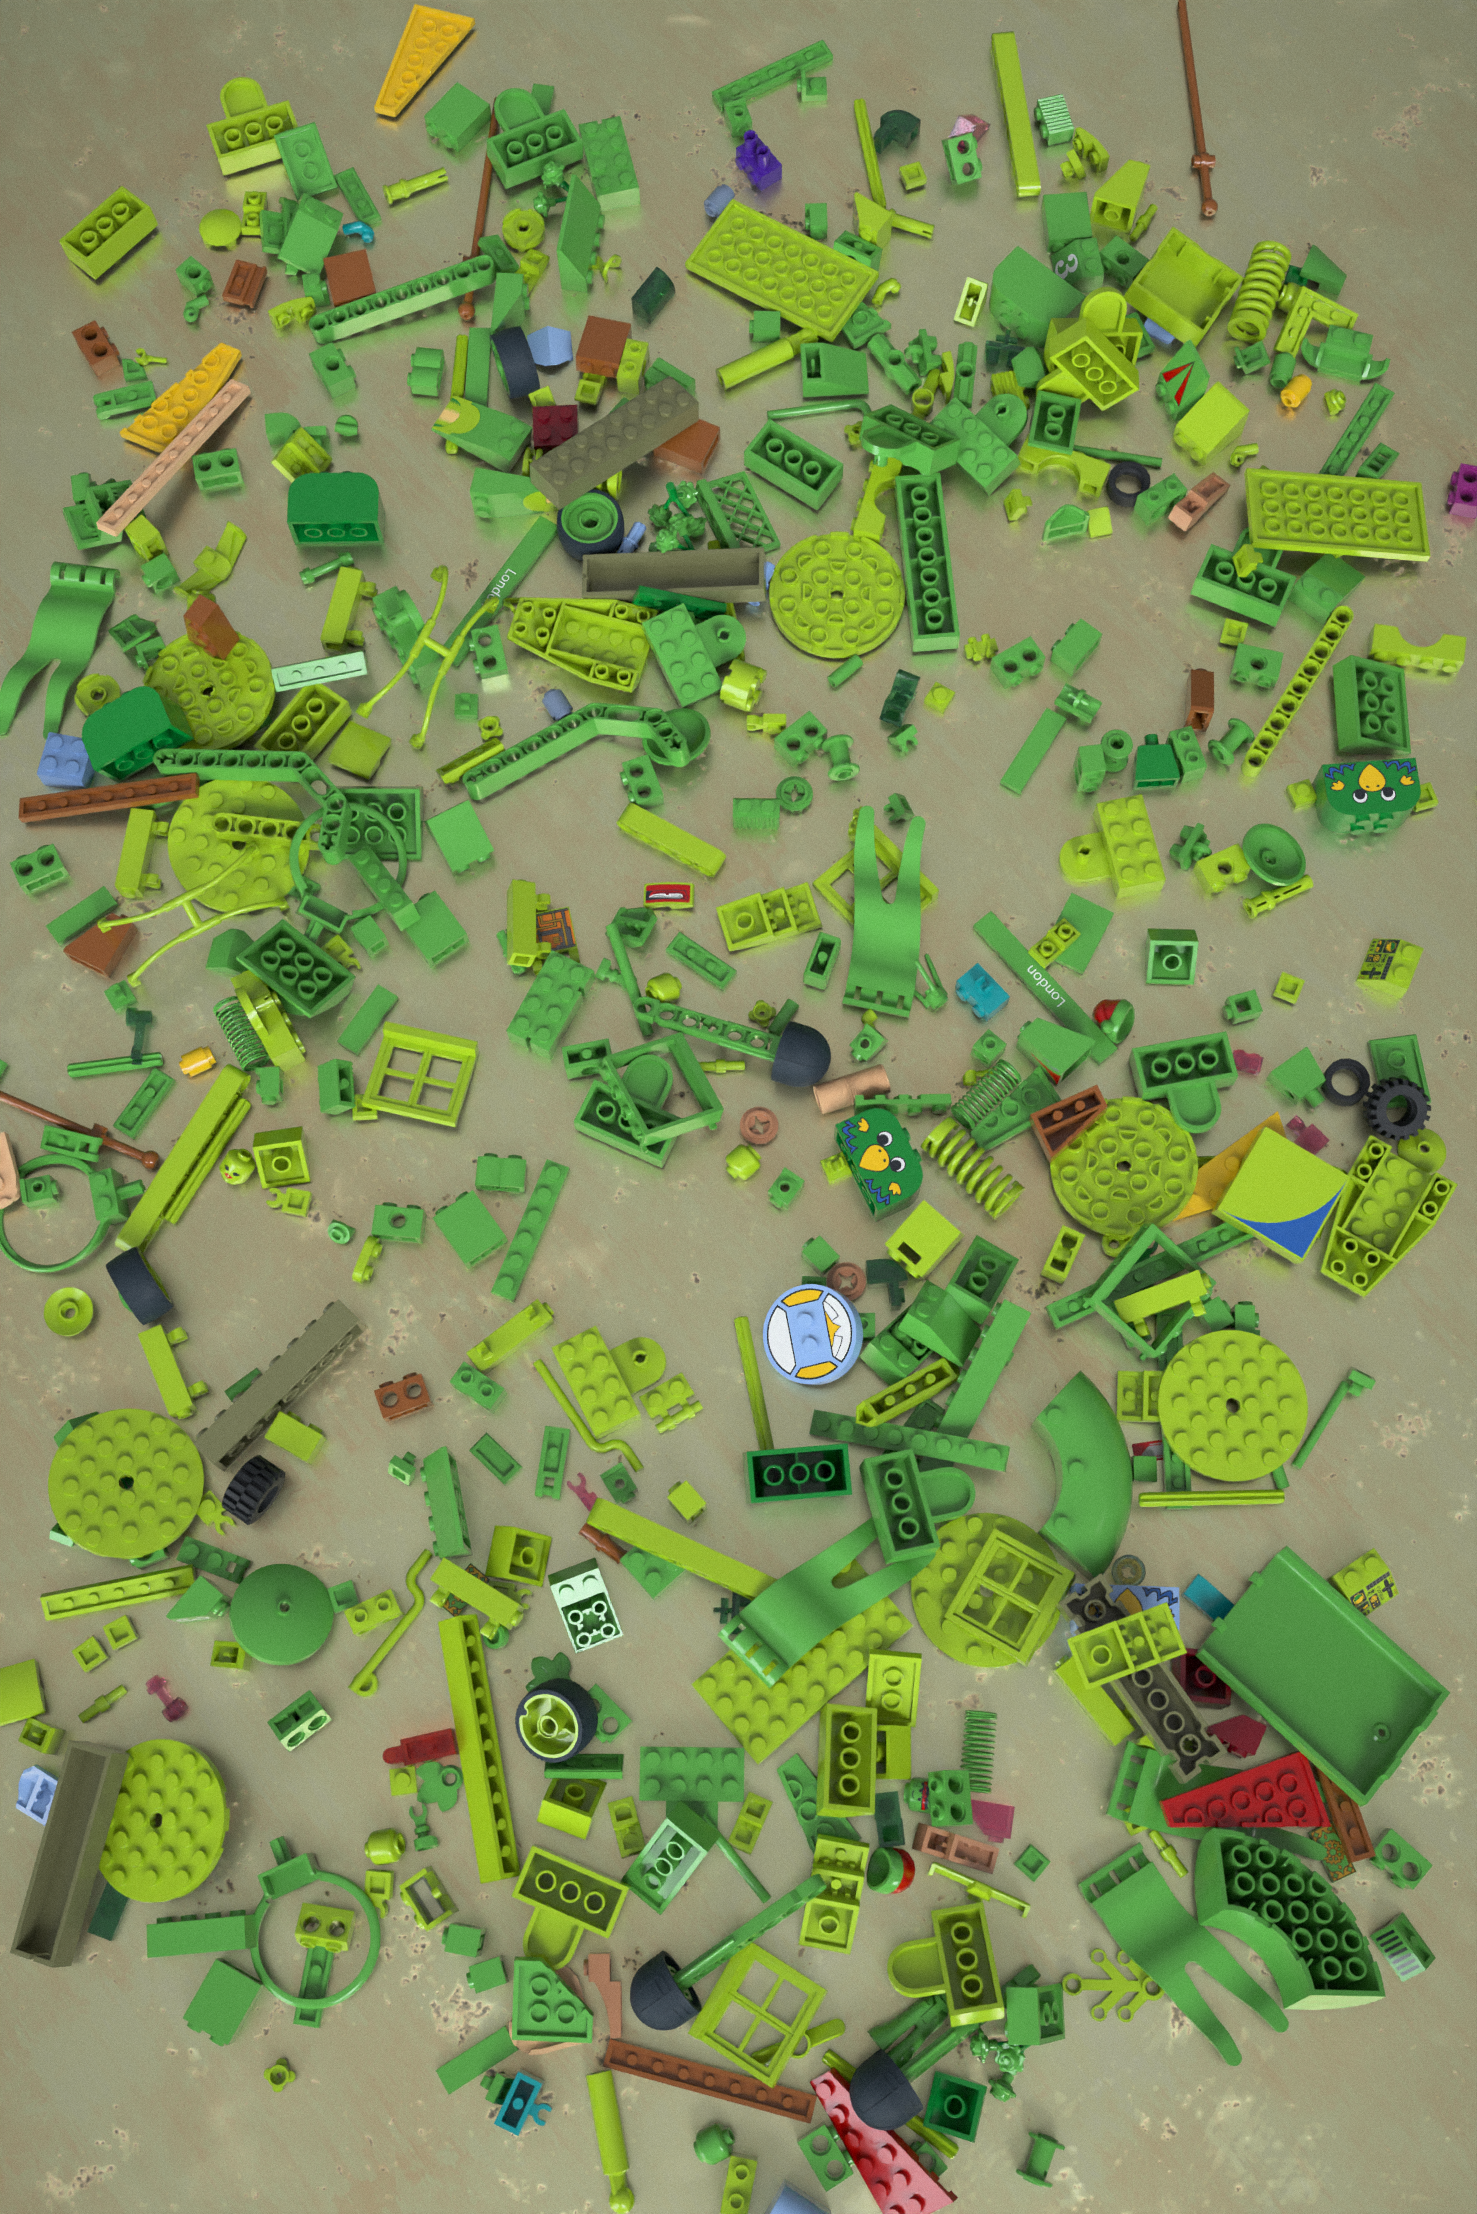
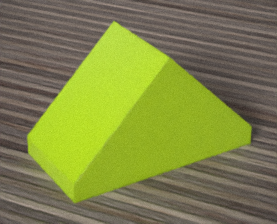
M967 277L954 317L955 321L975 327L986 303L989 283Z
M214 1641L210 1666L250 1671L252 1656L245 1652L238 1642Z
M29 1717L18 1741L41 1753L56 1755L66 1730Z

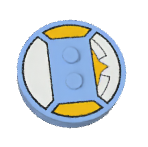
M805 1284L789 1289L773 1303L765 1318L763 1344L767 1357L781 1375L794 1382L822 1385L839 1379L853 1366L862 1347L863 1328L857 1309L841 1292L826 1286Z

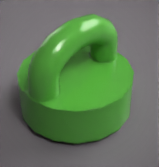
M501 1624L492 1640L483 1635L485 1645L491 1649L504 1647L509 1639L508 1629Z

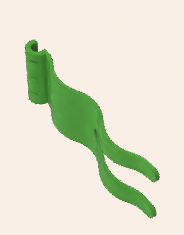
M53 562L50 570L51 587L40 603L36 613L27 650L22 658L9 670L1 686L0 735H5L9 731L21 695L29 681L53 659H60L61 662L52 674L47 688L43 737L47 740L49 732L59 734L68 690L73 681L87 667L93 655L100 623L115 597V577L119 578V569ZM61 571H65L64 579H61ZM82 573L85 574V582H81ZM102 576H106L105 584L101 582Z
M863 806L859 812L854 849L855 914L853 947L842 1004L909 1018L918 969L915 960H919L920 860L926 822L920 816H915L911 820L899 870L895 901L892 904H887L882 898L874 842L875 812L871 806ZM856 986L862 987L859 1000L854 999ZM878 991L883 992L881 1005L875 1004ZM899 995L905 996L902 1009L897 1008Z
M871 1517L851 1533L770 1585L739 1614L732 1618L717 1636L770 1689L794 1663L823 1638L914 1578L934 1559L936 1552L931 1555L896 1562L842 1589L835 1588L831 1583L832 1578L878 1537L873 1517ZM739 1627L742 1632L732 1641L728 1636ZM755 1644L759 1649L749 1659L745 1654ZM773 1662L776 1667L766 1676L762 1671Z
M1130 1741L1126 1742L1106 1815L1159 1832L1202 1840L1206 1833L1213 1828L1234 1830L1245 1833L1246 1836L1267 1840L1269 1844L1280 1850L1285 1849L1293 1854L1316 1861L1323 1860L1326 1857L1327 1850L1323 1845L1277 1827H1167L1159 1803L1160 1800L1243 1770L1199 1764L1202 1771L1186 1783L1180 1784L1167 1766L1172 1762L1168 1755L1160 1756L1155 1750L1137 1746ZM1131 1755L1144 1759V1764L1140 1765L1131 1762ZM1124 1779L1138 1783L1137 1788L1123 1785ZM1315 1781L1322 1802L1327 1803L1320 1782ZM1117 1802L1130 1806V1812L1117 1809Z
M1138 1842L1078 1884L1079 1890L1087 1903L1096 1910L1113 1939L1127 1956L1162 1988L1184 2015L1215 2046L1224 2061L1230 2066H1237L1242 2061V2055L1228 2031L1208 2007L1186 1973L1185 1965L1187 1963L1195 1962L1224 1988L1257 2012L1274 2031L1278 2033L1285 2032L1289 2026L1288 2019L1276 2002L1246 1973L1226 1948L1205 1927L1199 1925V1922L1184 1909L1169 1889L1153 1861L1150 1862L1142 1850L1143 1846ZM1130 1857H1133L1140 1867L1139 1871H1136L1131 1865ZM1111 1870L1114 1871L1121 1881L1120 1884L1117 1885L1110 1876L1109 1872ZM1093 1883L1101 1897L1097 1898L1089 1885Z

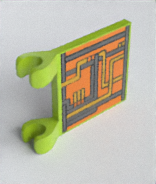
M569 907L536 913V943L549 942L551 943V951L553 950L559 954L569 952L570 959L580 963ZM535 957L532 965L535 975H538L543 965L542 960Z

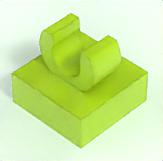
M1073 148L1066 153L1069 161L1063 162L1060 167L1066 179L1076 173L1078 179L1081 180L1087 175Z
M1012 489L1003 501L1009 521H1017L1022 513L1028 511L1026 506L1033 505L1031 497L1023 496L1021 489Z
M1244 544L1232 557L1238 577H1247L1252 570L1257 569L1258 562H1263L1261 553L1254 552L1252 544Z
M843 1152L820 1161L829 1185L852 1176Z

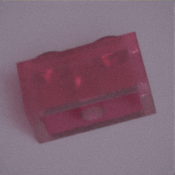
M1240 1049L1234 1050L1232 1054L1236 1069L1258 1076L1264 1057H1260L1256 1053L1248 1054Z

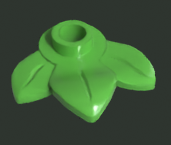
M562 1652L556 1654L553 1660L543 1656L533 1658L531 1670L535 1678L526 1685L527 1691L530 1692L533 1688L548 1680L557 1678L571 1680L569 1676L571 1669L569 1658Z
M435 1761L419 1766L416 1769V1773L425 1782L419 1789L417 1801L427 1804L437 1802L442 1812L451 1809L457 1801V1789L461 1787L464 1780L461 1769L455 1765L444 1767ZM453 1773L455 1781L450 1784L447 1782L446 1777L448 1774Z

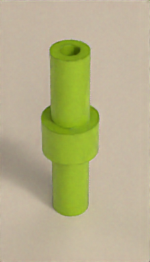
M1150 204L1144 215H1141L1136 221V227L1129 236L1132 242H1136L1141 233L1146 231L1151 224V218L1158 209L1155 204Z
M716 1059V1061L698 1062L703 1071L726 1073V1070H745L744 1060L725 1061V1059Z
M121 1684L104 1696L102 1694L94 1700L95 1703L78 1715L79 1719L84 1724L99 1712L104 1713L111 1708L113 1702L127 1693L126 1688Z
M1150 1831L1148 1835L1160 1850V1856L1165 1862L1168 1861L1180 1878L1184 1877L1189 1871L1176 1854L1178 1852L1172 1844L1168 1845L1159 1831Z

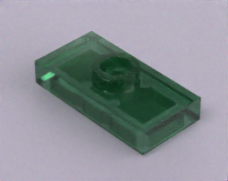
M108 1881L87 1932L106 1940L114 1941L130 1898L118 1892Z

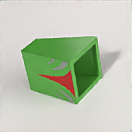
M1037 1017L1033 1022L1027 1021L1020 1028L1019 1031L1021 1033L1017 1036L1016 1049L1036 1068L1040 1066L1048 1080L1057 1087L1090 1057L1096 1041Z

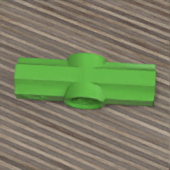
M878 333L872 337L867 344V348L884 367L885 375L888 378L894 379L906 395L913 394L921 386L922 381L905 361L903 352L895 349L884 334Z
M965 341L958 345L953 398L956 397L964 406L971 408L978 346L974 345L973 342Z

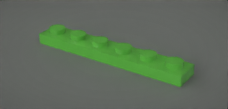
M548 1159L546 1160L491 1290L493 1295L515 1302L569 1174V1167Z

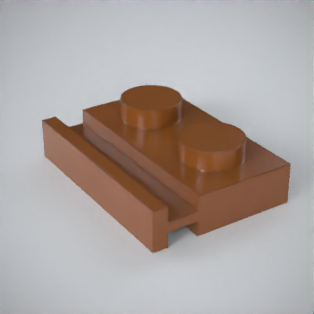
M236 259L222 294L223 300L243 306L249 305L250 308H254L268 272L265 266L258 267L257 264Z

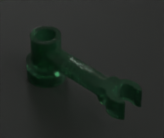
M127 1007L126 1026L136 1027L134 1044L131 1050L132 1065H142L146 1025H152V1011Z

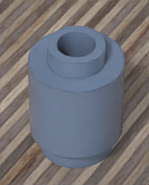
M725 184L717 186L704 201L706 213L711 217L718 218L729 202L735 197L733 190Z
M550 689L544 694L542 703L554 721H559L573 713V707L562 690Z

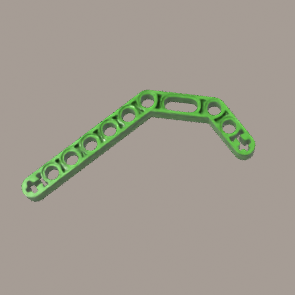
M590 703L470 769L463 775L462 780L471 799H483L598 734L653 739L675 767L686 766L691 761V755L686 739L662 709Z
M160 749L154 754L153 762L163 777L197 773L200 780L299 782L324 809L318 839V848L323 858L330 865L339 864L344 859L352 820V810L345 796L306 753L300 751ZM317 780L322 781L328 787L329 792L324 795L318 794L311 784Z

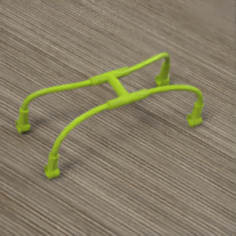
M440 565L438 568L435 567L430 575L433 580L442 583L439 597L431 618L425 623L409 653L408 660L383 689L368 702L360 703L356 710L358 715L369 718L372 706L401 679L414 659L418 658L424 645L441 654L445 658L438 669L439 673L430 693L421 732L413 734L409 740V744L418 749H421L425 742L433 704L441 680L447 674L465 641L464 637L485 611L494 614L499 603L497 596H493L490 599L487 598L482 607L467 622L461 633L456 636L450 649L430 638L429 636L436 625L435 621L441 610L447 589L448 567L445 565Z
M254 841L247 844V850L217 877L204 885H199L163 903V906L127 918L108 921L106 917L97 920L98 927L105 933L112 929L111 926L144 920L165 911L169 912L181 905L187 913L193 927L179 933L178 937L172 939L153 953L136 971L127 975L128 982L133 988L142 984L139 979L141 973L164 952L181 941L185 942L222 923V920L261 908L278 906L281 912L290 908L284 896L275 899V901L236 908L219 916L215 915L203 922L191 902L192 899L204 894L206 890L226 878L250 855L253 858L261 854Z

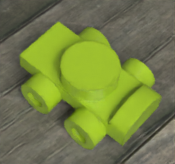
M983 634L981 636L982 641L977 642L976 637H970L967 640L968 644L964 645L966 658H973L974 661H979L985 656L987 658L994 657L995 653L999 650L995 638L990 639L989 634Z
M862 806L853 810L852 821L849 823L848 836L854 842L859 812Z

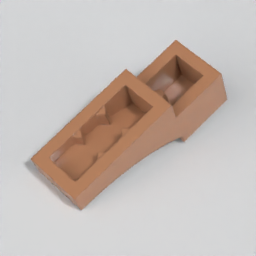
M1211 473L1190 489L1188 495L1174 506L1168 519L1174 522L1177 527L1187 531L1228 491L1231 485L1216 473Z
M918 1823L912 1845L914 1850L989 1874H993L1000 1849L922 1823Z
M611 1952L589 1953L588 1959H584V1976H588L589 1982L595 1983L603 1998L609 2019L610 2038H621L623 2036L622 1980H611Z

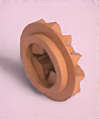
M765 1107L751 1108L743 1114L740 1120L741 1134L747 1141L755 1145L767 1144L775 1138L778 1131L777 1117L771 1110ZM755 1118L761 1124H766L763 1126V1134L758 1129H752L755 1126Z
M850 1262L835 1265L827 1276V1287L841 1292L850 1301L860 1297L866 1286L864 1272L859 1266ZM854 1275L851 1280L852 1288L845 1286L839 1289L842 1284L841 1277L847 1279Z

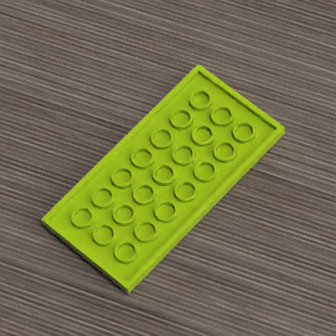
M734 199L729 202L685 262L686 269L769 311H780L781 317L802 328H810L816 335L830 342L834 341L879 278L878 271Z
M1247 468L1244 473L1250 544H1252L1253 548L1427 562L1430 558L1421 482Z
M854 1559L832 1578L831 1583L835 1588L842 1589L869 1576V1574ZM886 1596L818 1642L794 1663L770 1689L732 1650H729L691 1685L754 1761L760 1765L869 1667L870 1649L888 1650L913 1625L890 1598ZM754 1644L745 1655L750 1659L759 1648ZM771 1662L762 1672L767 1676L776 1665Z

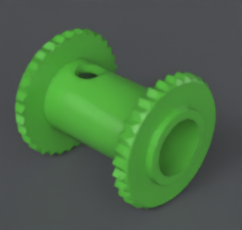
M1231 718L1228 721L1230 730L1219 741L1212 739L1208 742V749L1213 757L1226 765L1234 763L1235 760L1232 753L1242 742L1252 743L1255 740L1252 729L1245 722L1237 718Z
M1114 729L1106 732L1100 743L1103 748L1106 771L1111 773L1121 771L1126 767L1129 759L1128 756L1133 749V742L1129 734L1122 730Z
M834 735L822 743V749L831 754L834 767L828 771V776L832 780H848L856 776L860 771L858 764L851 763L848 748L853 745L854 740L849 735Z
M1030 2131L1028 2135L1035 2138V2142L1025 2171L1017 2168L1016 2173L1035 2185L1051 2188L1053 2184L1045 2179L1056 2148L1064 2150L1065 2146L1053 2137L1040 2132Z

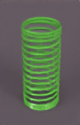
M237 996L225 998L213 1007V1012L221 1025V1029L224 1030V1034L230 1043V1047L233 1048L237 1060L240 1062L239 1065L243 1071H253L255 1068L264 1066L270 1060V1057L255 1029L248 1030L250 1027H253L252 1024L245 1026L250 1020L243 1021L248 1017L247 1015L242 1016L245 1011L239 1012L243 1009L242 1006L239 1007L241 1005L240 1001L217 1012L226 1003L239 1000ZM262 1056H266L265 1058L256 1063L246 1065L250 1061H254Z
M1000 1059L996 1066H993L985 1074V1077H981V1080L977 1081V1084H974L973 1088H970V1091L962 1096V1099H959L955 1105H952V1114L964 1127L972 1130L975 1128V1123L978 1124L979 1120H983V1116H987L986 1112L989 1113L990 1109H994V1105H998V1101H1002L1001 1097L1005 1098V1094H1009V1090L1012 1091L1013 1087H1017L1016 1084L1022 1082L1020 1074L1010 1063ZM1004 1067H1006L1008 1070H1010V1071L1015 1075V1077H1016L1017 1079H1015L1014 1077H1012V1076L1005 1070ZM996 1074H998L999 1076H1001V1077L1008 1083V1085L1010 1086V1088L1007 1087V1086L998 1078V1076H997ZM993 1078H995L1000 1084H1002L1006 1091L1001 1089ZM989 1081L1001 1091L1003 1096L992 1087ZM985 1085H987L991 1090H993V1091L995 1092V1094L999 1097V1099L996 1098V1097L987 1089V1087H986ZM982 1089L986 1091L994 1099L996 1103L990 1100L982 1091ZM978 1092L988 1100L991 1106L980 1097ZM975 1097L978 1098V1099L987 1107L988 1110H986V1109L975 1099ZM971 1100L981 1108L984 1114L974 1106ZM968 1105H970V1106L979 1114L980 1117H978V1116L968 1107ZM963 1107L973 1115L976 1121L967 1114Z
M966 1710L964 1714L966 1717L964 1719L970 1722H965L964 1726L970 1728H965L963 1731L970 1734H964L963 1737L970 1740H964L962 1743L970 1746H963L962 1749L969 1752H963L961 1755L969 1758H962L961 1761L969 1764H962L960 1767L969 1769L970 1792L992 1793L991 1788L971 1786H991L992 1783L971 1779L992 1780V1777L972 1773L992 1774L993 1771L972 1767L993 1768L994 1766L972 1761L993 1762L994 1760L991 1758L973 1755L994 1756V1753L973 1749L994 1750L995 1748L973 1743L995 1744L996 1742L973 1737L995 1738L996 1736L973 1731L996 1732L997 1730L973 1725L996 1726V1723L974 1719L997 1720V1713Z

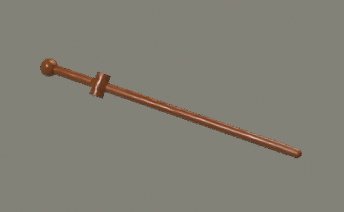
M1178 0L1198 155H1192L1191 167L1197 168L1201 174L1204 197L1201 211L1206 216H1212L1217 212L1218 204L1212 197L1209 169H1214L1216 158L1215 155L1206 153L1186 0Z
M497 97L494 98L488 138L496 136L498 133L499 123L494 112V104ZM487 149L470 257L463 256L462 262L475 258L480 254L478 242L483 234L493 167L487 156ZM474 290L465 293L464 302L458 308L459 316L465 320L473 318L475 314V308L472 305Z
M0 1091V1101L67 1130L103 1138L102 1145L140 1160L147 1169L156 1168L160 1162V1156L156 1151L149 1150L144 1152L106 1135L108 1128L94 1123L93 1128L90 1129Z

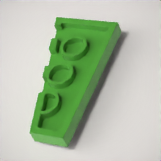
M861 301L841 329V332L855 350L869 342L878 333L883 334L890 330L891 323L886 319L883 320L876 310L872 307L869 308Z
M1038 1066L969 1135L975 1139L977 1148L983 1147L985 1149L984 1153L1030 1128V1114L1061 1101V1098L1041 1067Z
M899 1094L893 1099H888L885 1095H875L870 1100H864V1095H855L854 1116L873 1108L887 1110L895 1117L900 1113L917 1116L921 1115L924 1111L941 1114L950 1109L952 1104L951 1094H920L917 1096V1099H912V1096L908 1094Z

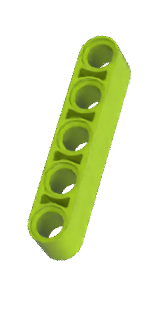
M628 803L616 822L625 832L709 877H715L726 859V855L718 848L633 803Z
M217 813L211 819L213 832L220 839L250 843L254 841L258 844L291 847L293 839L287 836L288 833L292 830L297 831L303 823L231 813ZM221 822L229 824L225 830L217 829V825ZM313 823L303 836L300 848L319 850L318 841H313L311 837L315 833H320V824ZM244 825L252 826V830L248 833L240 831ZM269 827L276 829V832L271 836L264 834V831Z

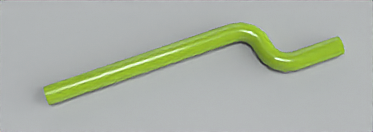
M542 1359L533 1363L566 1415L592 1451L606 1453L613 1449H618L624 1454L636 1473L644 1468L632 1448L625 1441L612 1439L605 1443L597 1442Z
M424 1549L406 1574L405 1582L407 1589L414 1596L413 1605L348 1686L355 1694L424 1606L423 1591L416 1584L415 1580L417 1574L433 1556L429 1550Z

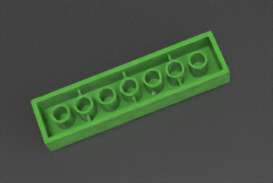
M934 473L930 476L923 474L895 476L894 495L912 651L957 649L960 632L940 473Z

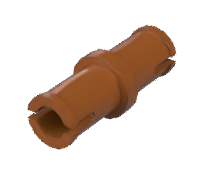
M587 1522L578 1533L596 1546L595 1550L598 1552L601 1550L617 1564L620 1563V1559L628 1552L611 1540V1536L608 1533H602Z

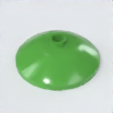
M687 708L666 711L665 714L686 739L691 760L695 759L706 749L711 738V729L707 719L701 713ZM642 738L644 750L650 759L659 764L672 765L653 739Z
M1266 823L1257 824L1247 831L1242 843L1243 853L1250 868L1261 879L1274 885L1289 886L1296 883L1304 875L1306 869L1304 853L1298 842L1288 832L1278 826Z

